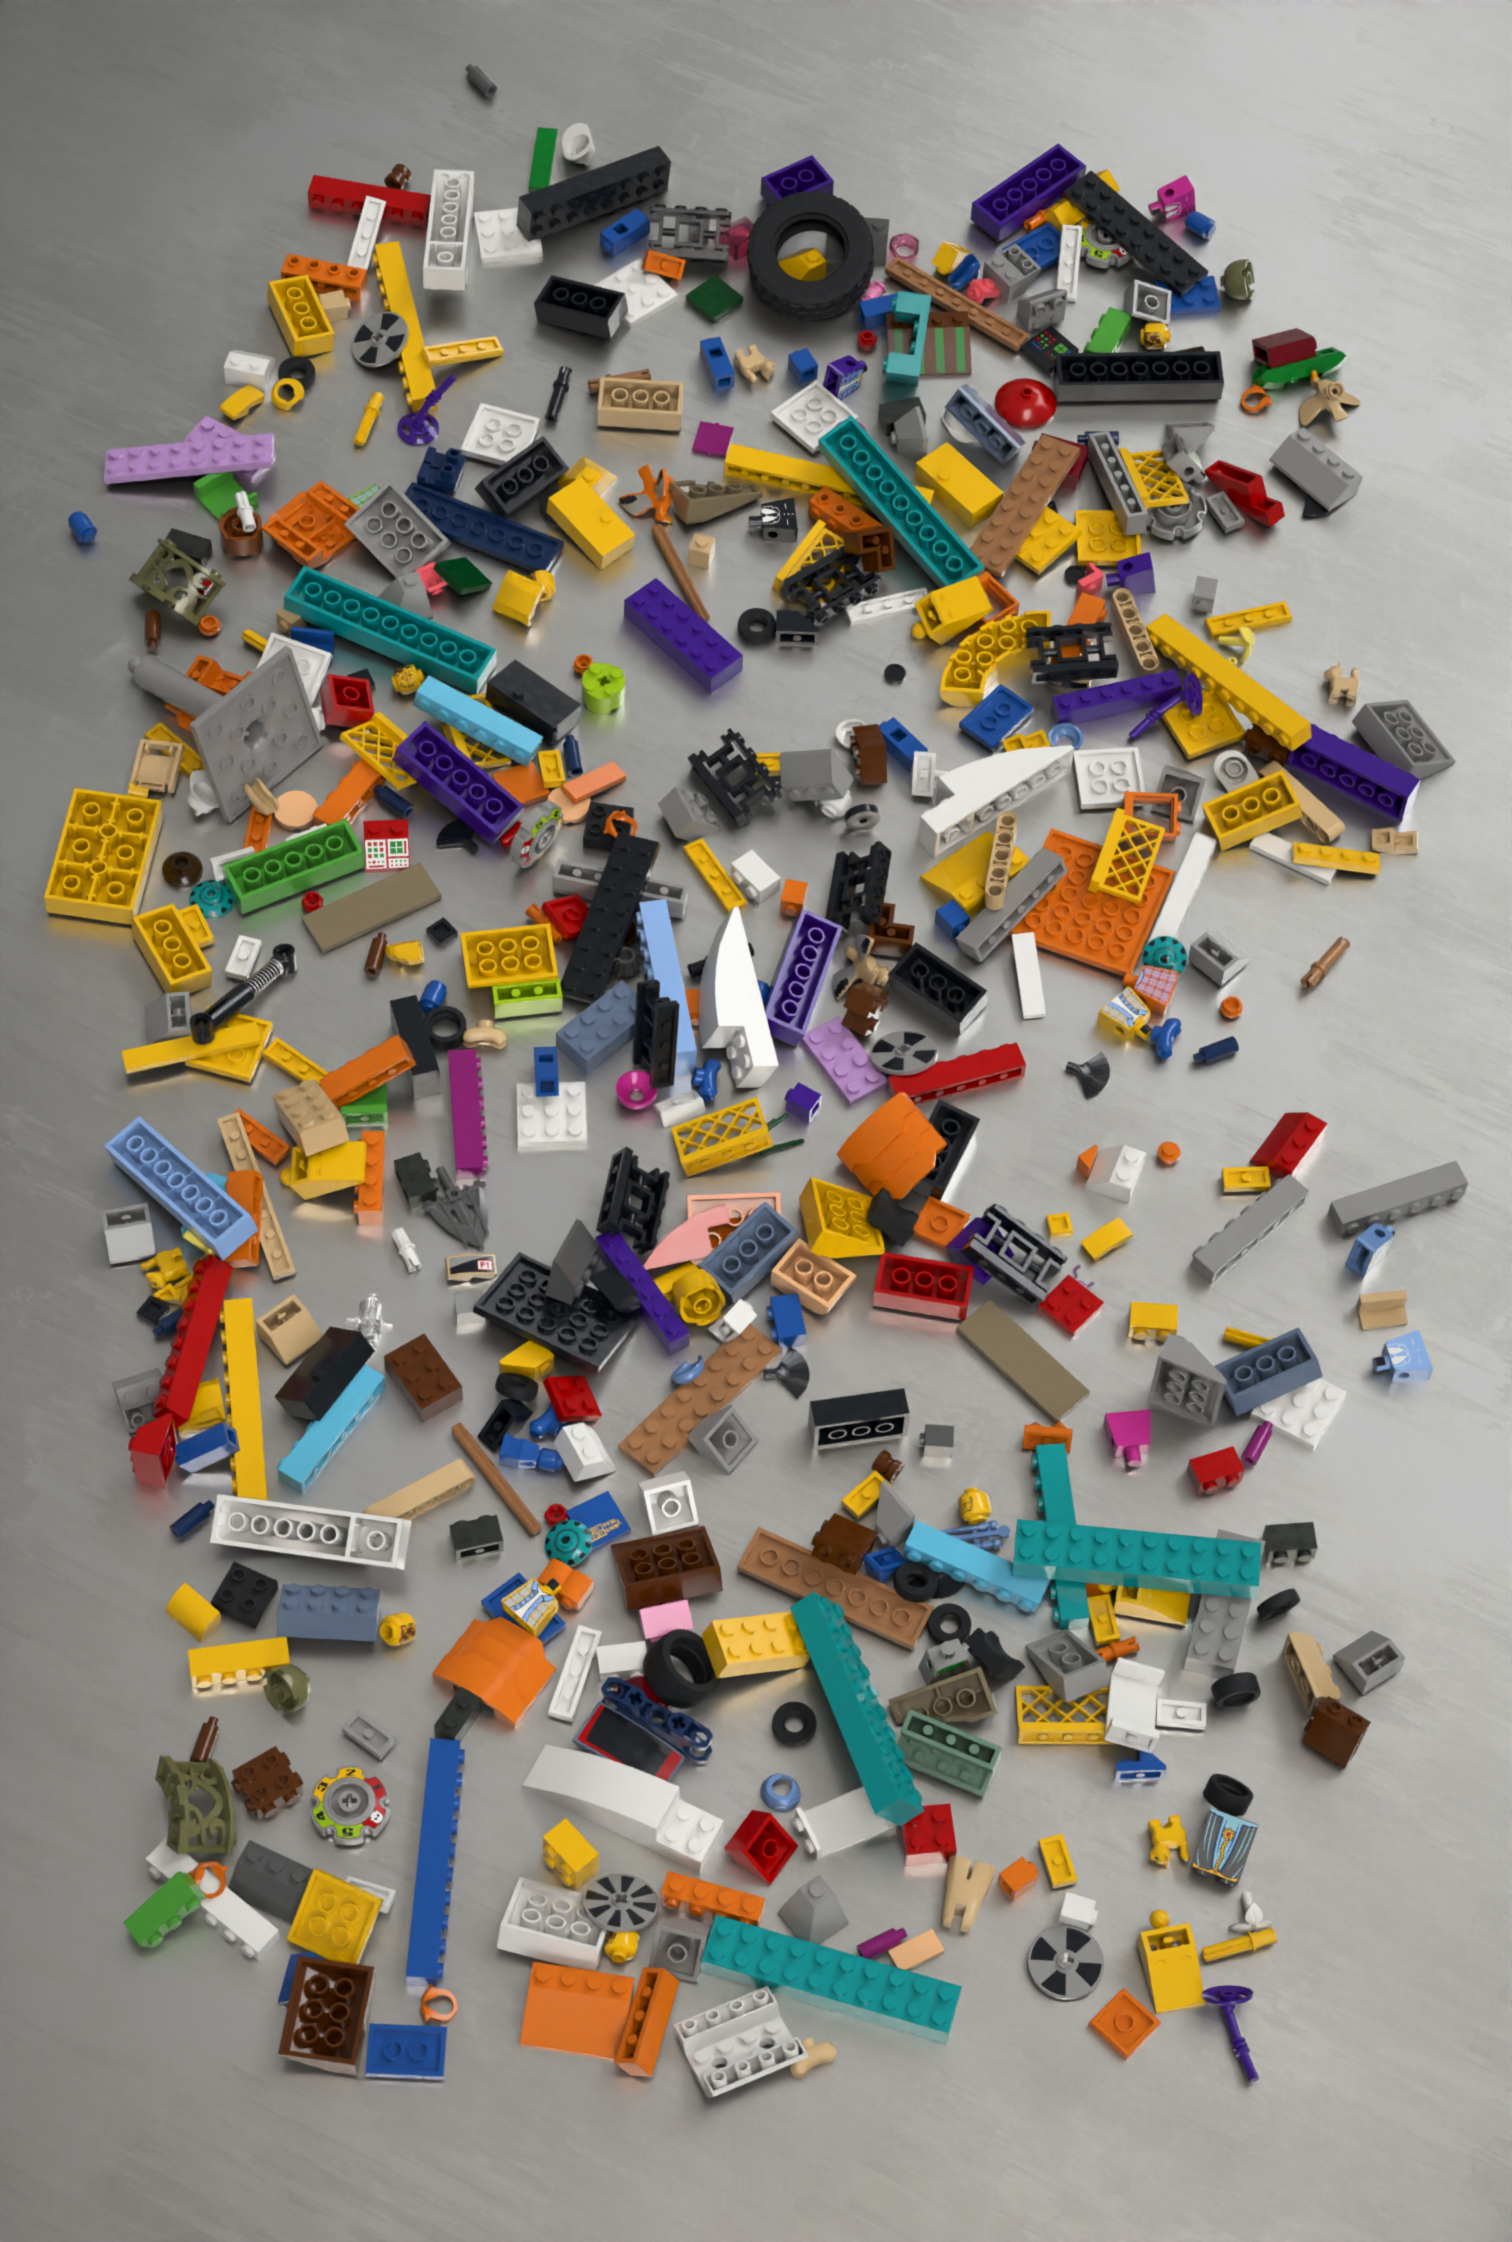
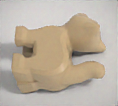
M756 344L748 346V351L750 352L748 356L744 355L743 349L735 352L734 365L739 369L740 374L749 379L751 383H756L757 378L754 373L760 371L767 381L774 374L776 363L766 360L757 350Z
M1340 662L1337 666H1332L1324 672V678L1330 683L1328 703L1337 704L1339 697L1343 696L1347 698L1345 702L1347 706H1355L1359 690V670L1357 668L1351 671V677H1342Z

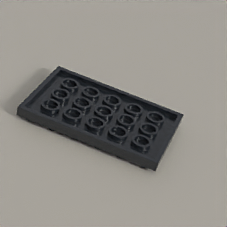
M519 1252L474 1305L473 1313L598 1373L639 1322L642 1312L639 1310L629 1313L618 1312L600 1291L584 1284L580 1298L575 1297L572 1305L546 1296L551 1267Z

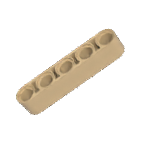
M1118 588L1112 595L1111 612L1137 676L1142 677L1155 674L1158 671L1159 660L1133 596L1128 589Z
M1271 761L1256 772L1259 779L1280 770L1285 772L1301 804L1303 817L1297 820L1321 842L1329 844L1345 832L1343 822L1278 762Z
M1010 811L1002 812L998 816L987 875L985 905L993 911L1000 910L1005 905L1016 843L1018 819L1016 814Z
M458 1459L366 1508L362 1514L410 1520L474 1485L477 1479L465 1460Z

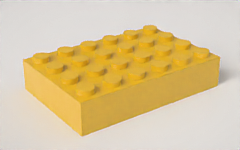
M74 788L44 896L46 912L132 925V917L138 915L164 817L162 801Z

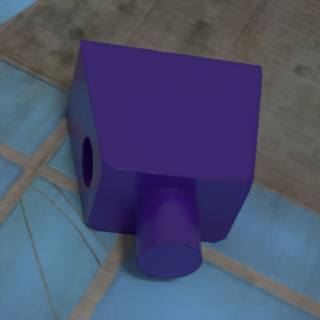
M1150 552L1117 561L1118 572L1105 574L1107 587L1120 585V588L1128 589L1132 595L1156 593Z

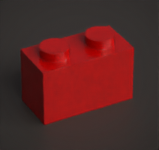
M1234 1446L1190 1459L1187 1467L1188 1475L1197 1495L1202 1493L1210 1494L1224 1486L1233 1487L1242 1481L1245 1471Z

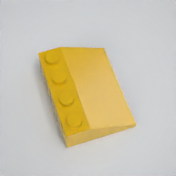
M986 831L920 876V880L944 904L954 899L971 918L986 907L985 887L995 835ZM1016 846L1014 848L1009 882L1030 861Z
M550 923L460 933L462 960L468 988L558 979Z
M810 1177L799 1197L810 1252L817 1256L828 1258L884 1254L885 1247L881 1230L871 1226L866 1218L873 1197Z

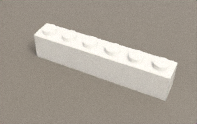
M167 1837L146 1858L149 1875L155 1880L160 1878L164 1883L178 1871L188 1873L198 1865L188 1854H177L166 1845ZM205 1869L200 1882V1889L206 1894L215 1893L220 1887V1881ZM227 1887L218 1897L202 1900L200 1902L201 1906L197 1909L203 1914V1919L210 1926L214 1927L216 1925L222 1930V1935L231 1943L233 1941L237 1942L241 1946V1951L247 1957H255L259 1962L280 1940L279 1930Z

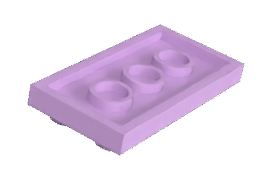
M205 415L182 442L246 435ZM265 468L233 471V474L253 483Z
M837 1016L805 1033L801 1042L848 1105L852 1106L886 1088L888 1080L880 1070L873 1066L870 1056L848 1027L841 1024L842 1019Z

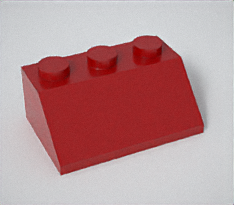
M1309 1112L1285 1113L1252 1157L1250 1164L1255 1167L1268 1166L1269 1175L1276 1179H1283L1288 1174L1295 1178L1323 1140L1328 1123Z
M167 1413L138 1428L135 1437H131L128 1451H131L132 1472L135 1473L137 1483L165 1489L176 1455L175 1445L178 1444L172 1413Z

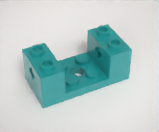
M898 291V297H893L891 314L895 315L894 321L914 324L913 338H916V341H912L910 355L889 352L888 358L884 357L882 375H886V382L918 386L931 295Z

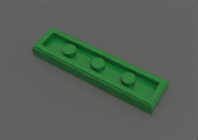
M542 127L537 129L529 180V192L550 186L558 129Z

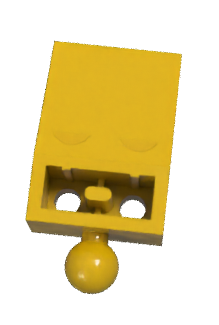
M974 576L932 591L914 603L922 622H916L912 625L911 634L916 639H922L928 634L934 641L943 645L993 611L979 577Z
M347 1141L307 1157L299 1146L293 1147L291 1167L284 1168L280 1172V1181L284 1185L290 1186L304 1200L365 1183L367 1143L365 1141Z
M1096 1584L1097 1588L1104 1593L1111 1592L1113 1589L1117 1590L1114 1604L1115 1614L1186 1626L1191 1593Z
M1161 1909L1153 1911L1149 1920L1151 1926L1155 1929L1140 1932L1136 1942L1155 2014L1204 2005L1205 2000L1202 1998L1203 1986L1197 1949L1190 1922L1167 1927L1170 1922L1168 1913ZM1176 1942L1180 1946L1172 1947V1943ZM1150 1947L1154 1948L1156 1951L1151 1952Z

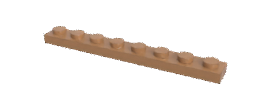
M897 256L885 268L886 275L918 294L931 295V301L949 312L968 311L970 325L1017 352L1021 345L1029 340V334L900 257Z

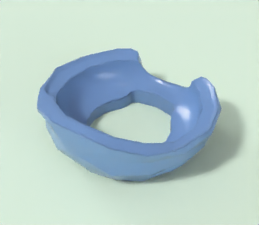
M1071 723L1057 724L1048 732V740L1051 747L1057 746V739L1063 736L1069 737L1073 741L1074 751L1083 744L1082 732Z
M699 1355L698 1361L692 1364L688 1362L682 1363L672 1373L671 1380L677 1384L684 1385L696 1379L704 1369L703 1357Z
M777 1773L769 1776L763 1781L760 1789L761 1797L765 1804L771 1809L786 1811L793 1808L799 1803L801 1798L798 1783L792 1777L785 1774ZM781 1778L787 1779L792 1783L791 1792L785 1796H779L772 1790L773 1783Z

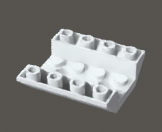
M768 1986L673 2024L686 2060L707 2097H715L808 2058V2053L799 2038L792 2037L780 2017L778 2002ZM767 2044L773 2045V2047L769 2049L762 2048L764 2045ZM718 2064H725V2065H726L725 2067H723V2068H721V2069H717V2068L715 2067V2066L718 2065Z

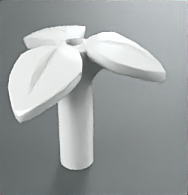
M1242 1893L1241 1898L1246 1922L1232 1924L1229 1926L1230 1930L1240 1934H1247L1252 1929L1258 1932L1270 1928L1273 1922L1271 1920L1261 1921L1263 1913L1260 1907L1253 1902L1251 1893Z

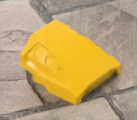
M508 569L492 609L517 620L525 626H530L531 622L529 621L534 616L535 607L539 603L543 593L542 590L546 586Z
M218 1377L211 1381L199 1383L189 1421L178 1427L179 1436L203 1432L222 1422L226 1423Z

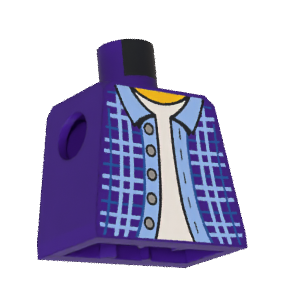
M848 355L827 364L823 386L842 401L859 388L862 374L867 371L866 363L864 361L858 362Z

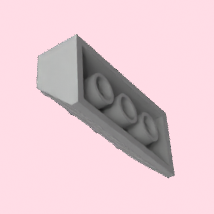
M1304 427L1290 434L1269 459L1274 466L1328 511L1354 497L1363 478Z

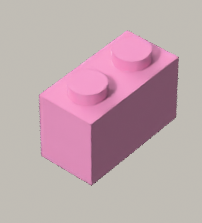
M687 1599L637 1609L643 1639L649 1638L650 1643L660 1640L664 1635L673 1630L693 1629Z

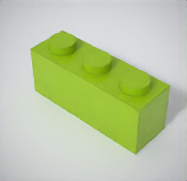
M560 978L492 986L495 1019L562 1011L563 997Z

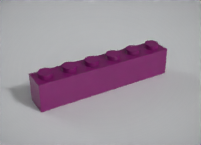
M476 1049L448 1050L456 1180L484 1179V1170L488 1169V1155L483 1156V1150H487V1139L481 1133V1130H486L485 1116H480V1110H484V1097H479V1091H483L482 1077L477 1076V1071H481V1057L476 1058Z

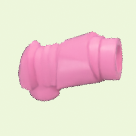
M879 280L870 282L869 289L860 302L878 298L885 294L886 288L884 284Z

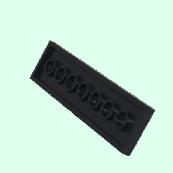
M1089 171L1064 191L1063 197L1180 298L1207 277L1209 271L1093 171Z
M618 832L561 980L562 997L593 1004L605 994L661 848L659 842Z

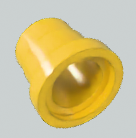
M130 782L127 796L148 798L149 788L134 785V782Z

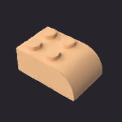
M799 1238L772 1269L770 1284L786 1295L798 1293L801 1305L814 1313L825 1315L855 1281L856 1275L831 1258L817 1256L810 1252L809 1244Z

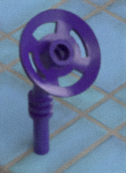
M452 374L436 390L433 389L425 397L426 401L418 412L408 413L400 419L397 425V432L404 442L410 445L421 446L432 442L438 436V421L435 417L428 414V411L442 399V395L456 381ZM427 418L433 422L434 428L429 426ZM408 425L409 435L403 431V426ZM429 433V435L426 437L416 438V436H423Z
M1188 673L1184 681V690H1181L1180 693L1157 708L1153 707V711L1150 710L1149 714L1145 715L1146 718L1129 733V736L1135 740L1151 724H1155V720L1159 721V717L1162 718L1163 713L1181 701L1186 703L1192 715L1199 716L1203 708V696L1196 675Z
M1234 1985L1216 1986L1202 1992L1203 2000L1220 2005L1221 2010H1223L1232 2039L1231 2046L1236 2057L1240 2058L1251 2083L1259 2080V2076L1250 2058L1248 2044L1245 2042V2038L1241 2036L1234 2014L1236 2005L1245 2003L1253 1998V1991L1246 1987Z

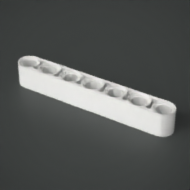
M1198 832L1195 833L1149 942L1159 936H1170L1177 939L1213 855L1217 839ZM1162 955L1161 958H1164V959L1167 960V959H1168V956H1167V955Z

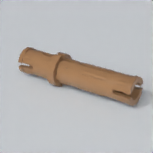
M649 369L613 376L610 374L605 375L608 378L651 380V374L648 373ZM600 378L588 380L589 392L599 391Z
M1339 937L1320 960L1311 965L1310 971L1300 980L1304 988L1307 987L1308 990H1311L1321 978L1327 975L1330 967L1350 947V943L1346 938L1343 940V937Z

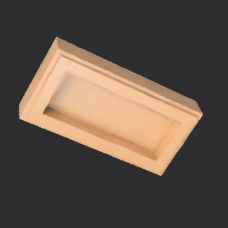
M932 1928L888 1950V1955L895 1967L909 1971L944 1954L945 1949Z

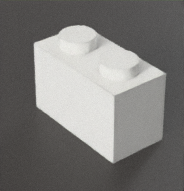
M752 849L731 863V878L734 883L740 885L748 897L755 899L759 904L780 891L781 878Z
M739 1299L725 1309L708 1330L723 1344L725 1342L728 1343L740 1335L757 1314L748 1302Z
M645 1641L597 1646L596 1660L600 1684L605 1683L608 1677H617L625 1681L645 1676L643 1671V1661L647 1653Z

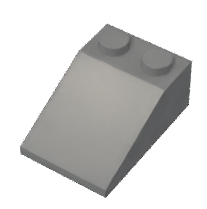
M1067 1628L1025 1645L1026 1651L1053 1692L1066 1703L1108 1686L1106 1661Z

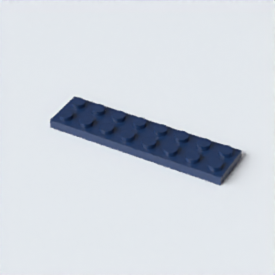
M412 482L405 492V495L448 539L529 571H549L564 547V541L417 483Z

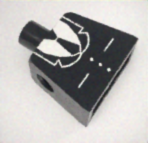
M794 498L761 504L760 516H749V529H762V538L765 541L797 543L798 526Z

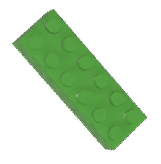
M346 819L223 865L224 881L241 914L364 868V851Z

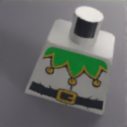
M1178 433L1161 446L1166 464L1185 482L1193 479L1196 483H1200L1206 475L1202 471L1199 457Z
M959 1639L945 1641L940 1645L927 1649L918 1666L927 1686L971 1670L968 1658Z

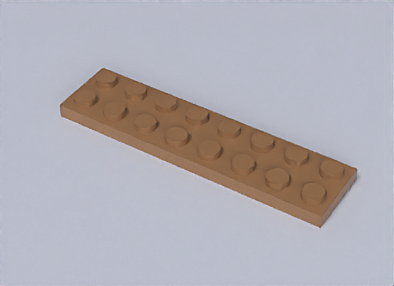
M1046 435L1041 436L970 548L971 552L985 566L984 571L1001 578L1003 577L1080 455L1079 447Z
M749 1324L740 1335L728 1343L725 1342L704 1362V1369L696 1379L687 1384H681L619 1444V1449L654 1478L690 1443L687 1436L704 1418L729 1406L763 1373V1369H767L782 1354V1349L752 1324Z
M760 1527L756 1530L737 1565L738 1571L799 1599H803L812 1592L822 1597L825 1596L828 1600L841 1605L845 1613L843 1616L845 1620L912 1651L928 1622L931 1612L934 1610V1606L925 1602L915 1603L903 1599L894 1588L859 1572L856 1575L847 1573L832 1564L822 1562L820 1559L812 1556L811 1550Z

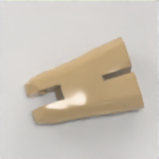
M954 1855L950 1856L948 1860L942 1908V1925L950 1928L955 1917L954 1914L963 1916L960 1931L968 1933L991 1886L996 1869L990 1864L975 1861L974 1867L971 1868L970 1859Z

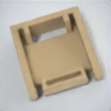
M140 739L130 782H134V785L139 783V786L149 788V791L164 793L168 786V793L173 794L185 752L183 743ZM152 749L167 750L171 757L151 755Z

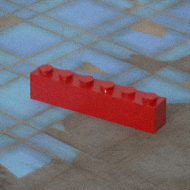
M313 175L308 190L309 207L361 215L366 196L386 201L382 219L427 227L431 195Z
M1017 1042L1003 1044L998 1048L984 1049L968 1056L961 1055L953 1060L939 1061L928 1069L916 1074L889 1076L887 1090L890 1098L903 1092L909 1096L915 1105H920L1024 1077L1026 1063Z

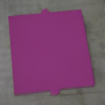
M700 421L692 451L707 454V456L714 455L726 458L734 427Z

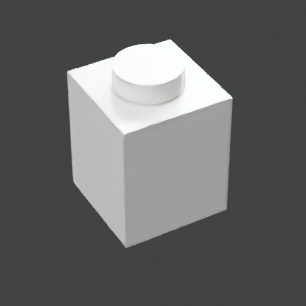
M1067 1892L1058 1924L1077 1927L1087 1932L1089 1924L1095 1925L1098 1915V1911L1094 1910L1096 1901Z

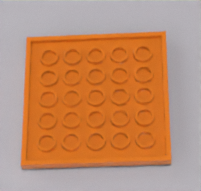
M1051 828L1043 847L1062 856L1068 872L1007 936L1011 937L1012 934L1034 932L1035 943L1038 947L1125 977L1126 972L1133 974L1176 871L1153 864L1140 904L1097 890L1096 893L1088 891L1103 846ZM1124 856L1129 865L1138 862L1136 857ZM1120 858L1111 862L1115 870L1125 867ZM1141 866L1132 869L1137 878L1145 875ZM1128 871L1118 874L1123 883L1132 880ZM1114 876L1106 879L1104 882L1105 885L1110 887L1118 885ZM1135 884L1125 887L1128 893L1138 896L1139 891Z

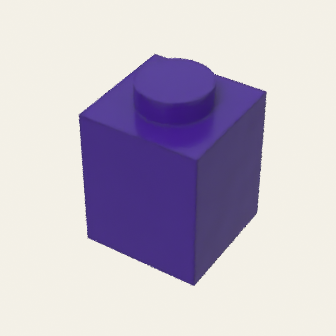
M798 1082L794 1089L790 1088L785 1095L786 1111L809 1123L821 1107L822 1095Z

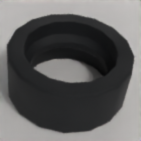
M439 1006L432 1009L426 1015L424 1021L434 1049L441 1051L453 1050L463 1043V1035L467 1027L466 1018L461 1011L451 1006ZM450 1020L458 1024L459 1030L454 1035L442 1037L432 1032V1026L438 1021Z
M1249 1672L1230 1674L1215 1681L1211 1686L1215 1705L1222 1709H1233L1250 1704L1257 1700L1261 1694L1256 1675Z
M1213 1774L1203 1791V1796L1208 1803L1218 1810L1234 1816H1243L1253 1799V1793L1246 1785L1223 1774Z

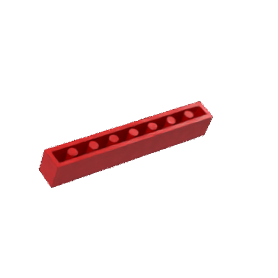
M211 1254L197 1260L193 1266L194 1274L187 1286L188 1294L181 1307L183 1309L182 1315L176 1324L177 1332L170 1344L172 1348L171 1353L166 1359V1370L159 1382V1386H161L159 1394L153 1402L155 1407L152 1416L159 1418L167 1413H172L176 1429L189 1421L233 1268Z

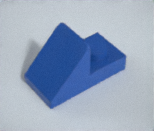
M894 1546L865 1554L863 1557L866 1573L872 1579L885 1584L890 1574L895 1573L901 1565L909 1563Z
M1137 1750V1761L1123 1759L1116 1762L1113 1771L1114 1781L1164 1779L1166 1765L1154 1754Z

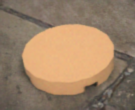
M561 787L552 790L547 800L562 808V824H567V822L576 824L586 819L591 802L589 797L573 804L561 791Z
M293 790L285 792L278 797L279 808L274 812V817L281 827L292 831L299 828L303 830L314 823L313 813L318 806L316 800L310 794L304 791Z

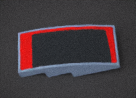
M601 1701L597 1703L572 1740L573 1743L586 1753L633 1767L667 1782L671 1780L686 1758L664 1740Z

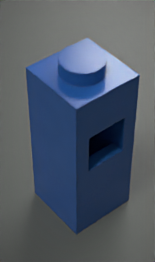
M636 208L601 231L600 246L602 250L615 257L650 234L649 218Z
M898 293L859 302L858 317L864 331L885 326L886 313H891L893 297H898Z
M715 337L701 340L700 356L714 391L734 387L735 373L721 338Z
M892 717L887 722L884 721L879 725L886 743V751L908 772L913 773L914 751L928 752V749L900 722Z
M557 1046L534 1047L536 1097L559 1096Z
M222 1422L176 1444L175 1460L179 1467L194 1473L240 1451L236 1429Z

